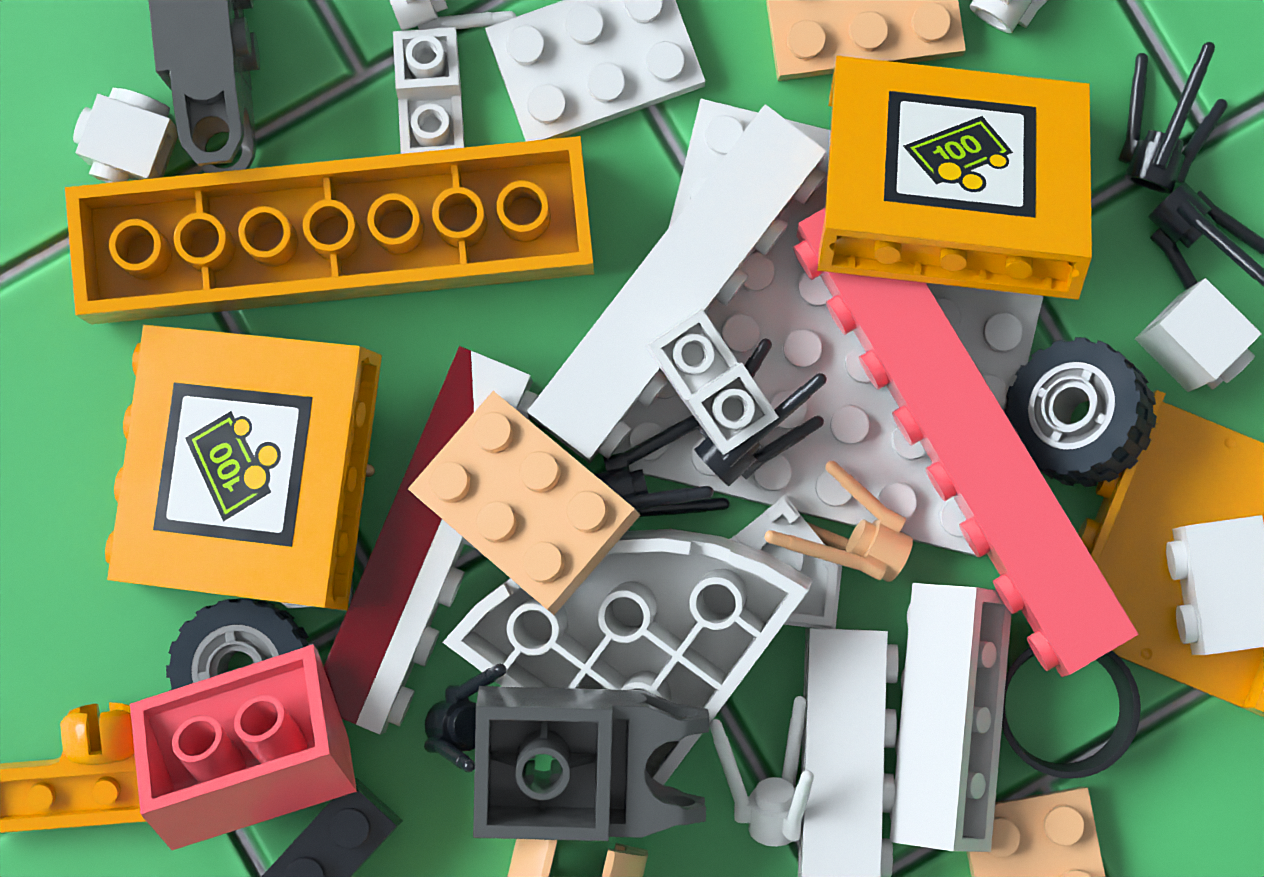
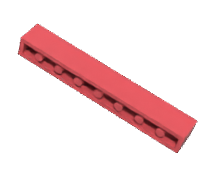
M825 208L799 222L796 237L800 243L793 246V250L800 265L811 280L821 276L833 296L826 301L833 320L844 335L854 331L866 353L859 356L866 375L877 390L887 386L899 406L898 409L892 412L899 430L911 446L920 441L933 463L925 468L932 485L944 501L952 497L956 501L966 518L965 521L959 524L964 538L978 558L988 554L1000 574L998 578L993 580L995 589L1012 614L1020 610L1024 614L1034 631L1033 634L1027 637V641L1042 667L1046 671L1055 667L1061 677L1068 676L1139 635L927 284L924 282L817 271Z

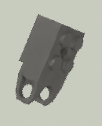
M148 0L155 70L172 91L178 137L182 147L205 173L249 169L256 153L250 71L260 70V55L256 34L249 31L248 21L244 17L243 9H252L254 7V0ZM221 132L229 133V139L223 148L215 152H207L206 145L211 137ZM242 145V155L239 161L232 167L217 168L211 165L219 163H232L235 155L237 154L240 146Z
M479 686L476 703L473 838L609 841V837L643 838L676 825L705 822V797L687 794L675 787L662 785L650 776L645 767L653 751L666 742L678 741L689 735L709 732L708 709L676 704L645 690ZM539 754H547L552 756V758H556L551 761L550 770L548 771L536 770L535 760L530 759L535 758Z

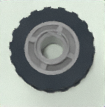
M1075 337L1074 341L1066 342L1062 339L1053 342L1051 347L1045 350L1039 349L1031 355L1032 359L1025 366L1021 365L1016 372L1017 378L1013 386L1009 385L1006 395L1008 406L1007 409H1004V413L1038 469L1051 479L1055 478L1060 483L1073 487L1074 484L1092 487L1097 486L1098 482L1104 480L1110 482L1118 478V474L1126 468L1131 469L1138 462L1137 457L1142 450H1147L1151 442L1149 438L1151 429L1155 428L1157 418L1153 413V405L1156 404L1154 393L1147 387L1146 384L1149 382L1144 374L1109 344L1099 340L1097 343L1091 342L1088 338ZM1090 401L1087 415L1081 421L1071 424L1070 420L1074 409L1079 404Z
M252 599L217 601V604L205 606L195 612L197 616L190 621H185L178 630L181 633L176 641H172L168 652L171 654L170 664L166 665V678H170L171 690L228 672L229 661L238 651L245 652L253 659L254 663L309 646L307 642L309 636L303 627H298L293 621L295 617L286 610L277 609L273 603Z

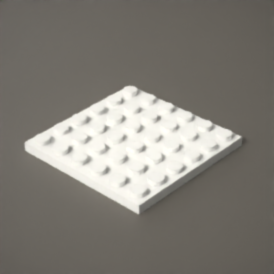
M705 99L700 100L669 227L758 112ZM787 120L827 150L824 160L819 166L827 176L805 205L794 199L780 217L788 226L770 251L763 255L755 249L744 263L741 270L747 273L749 277L729 304L725 306L716 300L706 315L738 363H743V365L751 357L762 339L767 338L771 340L772 347L761 363L753 380L773 410L816 374L823 373L827 378L826 383L805 403L759 441L762 445L761 448L814 416H821L824 419V424L821 428L806 436L805 439L764 463L747 480L741 475L730 486H727L694 451L706 439L698 428L629 465V470L643 469V473L646 476L691 487L710 486L716 493L772 506L785 495L801 514L854 527L863 519L873 523L877 518L827 472L825 468L827 462L835 461L886 508L906 518L901 532L911 536L913 541L976 556L960 530L959 524L965 521L966 518L953 497L944 501L937 493L926 473L925 468L933 463L920 441L911 446L899 430L892 415V412L898 409L899 406L887 386L877 390L866 375L859 360V356L866 353L854 331L844 335L833 320L826 305V301L833 296L821 276L811 280L794 253L793 246L800 243L796 237L798 223L826 207L831 130ZM926 283L1004 411L1008 406L1006 395L1009 385L1013 386L1017 378L1015 374L1021 365L1025 366L1028 363L1043 296ZM668 381L648 408L638 401L623 422L631 430L613 455L625 452L693 415L670 381Z

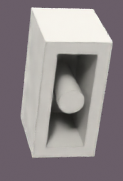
M1204 278L1179 294L1135 340L1187 392H1190L1205 384L1213 390L1223 381L1228 383L1235 378L1254 359L1255 355L1248 347L1262 333Z
M1263 516L1223 520L1172 529L1174 541L1167 542L1166 558L1171 578L1173 580L1180 579L1184 605L1177 606L1176 622L1181 642L1183 644L1190 643L1192 655H1210L1264 647Z

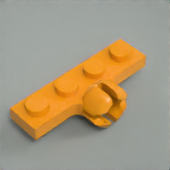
M109 702L110 711L101 712V714L96 703L70 710L60 723L63 747L61 757L52 760L0 763V833L147 822L140 814L130 705Z

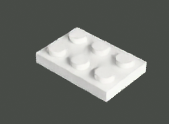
M562 0L485 28L525 141L563 138L705 87V79L676 0Z

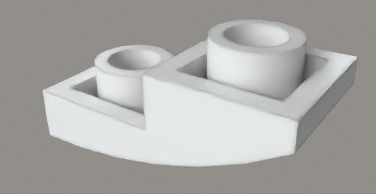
M456 27L393 31L395 85L399 108L401 154L464 148V124Z
M702 308L645 345L681 399L723 455L779 418L743 363H738Z

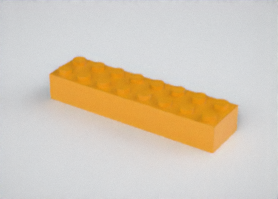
M581 136L65 187L75 314L91 325L594 274Z

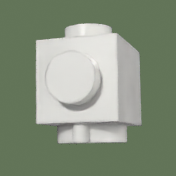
M112 88L109 97L97 94L92 109L85 107L81 112L73 136L74 143L78 144L75 153L88 165L92 166L89 172L90 176L106 183L128 181V179L162 178L178 139L177 126L170 118H167L170 111L167 105L131 90Z

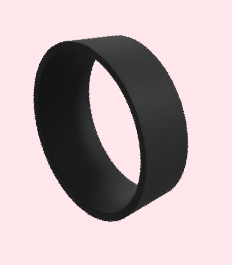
M1031 647L1024 651L1008 670L1005 683L1002 729L1015 753L1034 769L1059 778L1087 777L1113 765L1131 745L1140 721L1141 703L1138 687L1125 662L1113 651L1096 659L1110 674L1118 692L1119 717L1112 736L1094 755L1078 762L1062 764L1048 762L1029 753L1019 744L1008 725L1005 699L1009 683L1020 666L1035 656Z

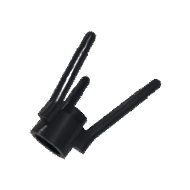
M1206 42L1202 46L1166 132L1149 130L1145 140H1140L1147 82L1148 56L1145 53H1139L1136 56L1126 140L1118 158L1119 161L1129 164L1125 173V178L1150 190L1167 194L1173 192L1176 183L1182 184L1185 182L1191 163L1228 106L1226 100L1218 99L1181 153L1184 142L1179 139V136L1208 70V65L1215 51L1214 43Z
M1184 182L1148 216L1159 228L1150 239L1165 253L1185 290L1198 282L1176 243L1180 240L1189 249L1203 235L1264 287V268L1214 224H1218L1263 255L1264 238L1217 207L1201 190L1196 193Z
M767 338L760 341L744 365L752 378L759 370L761 363L772 347L771 340ZM818 373L774 409L779 417L725 455L719 451L702 426L698 430L706 439L694 451L727 486H730L741 475L747 480L764 463L823 426L824 419L817 415L761 448L762 445L759 443L820 389L827 381L826 376L823 373Z
M694 415L625 452L611 455L609 459L603 457L606 471L594 474L634 507L640 514L639 517L725 510L730 505L727 498H711L714 490L710 486L648 493L643 469L629 470V465L699 428L701 425Z
M496 664L461 685H450L446 688V700H441L434 704L428 711L425 719V733L428 739L425 741L424 748L427 752L439 753L465 772H472L475 769V762L463 753V751L475 749L476 703L470 701L469 697L478 692L479 686H488L504 676L507 672L504 664Z

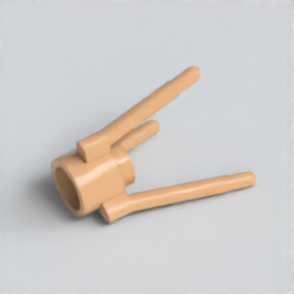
M835 461L827 462L825 466L827 472L872 513L877 520L873 523L865 519L861 520L849 539L808 523L825 545L773 530L765 533L764 538L768 543L856 569L877 580L883 579L887 582L893 581L901 572L913 545V538L901 532L906 518L886 508Z

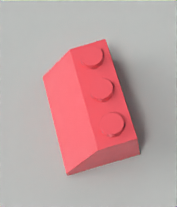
M314 645L130 704L140 814L171 850L357 792L348 734L318 650Z

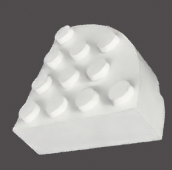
M676 529L626 531L555 615L551 614L510 578L477 603L442 643L481 672L496 664H504L507 672L495 681L502 687L645 690L676 704L708 709L710 724L807 594L813 579L769 553L722 536ZM701 734L689 735L678 741L666 742L656 748L648 758L645 767L650 776L664 785Z

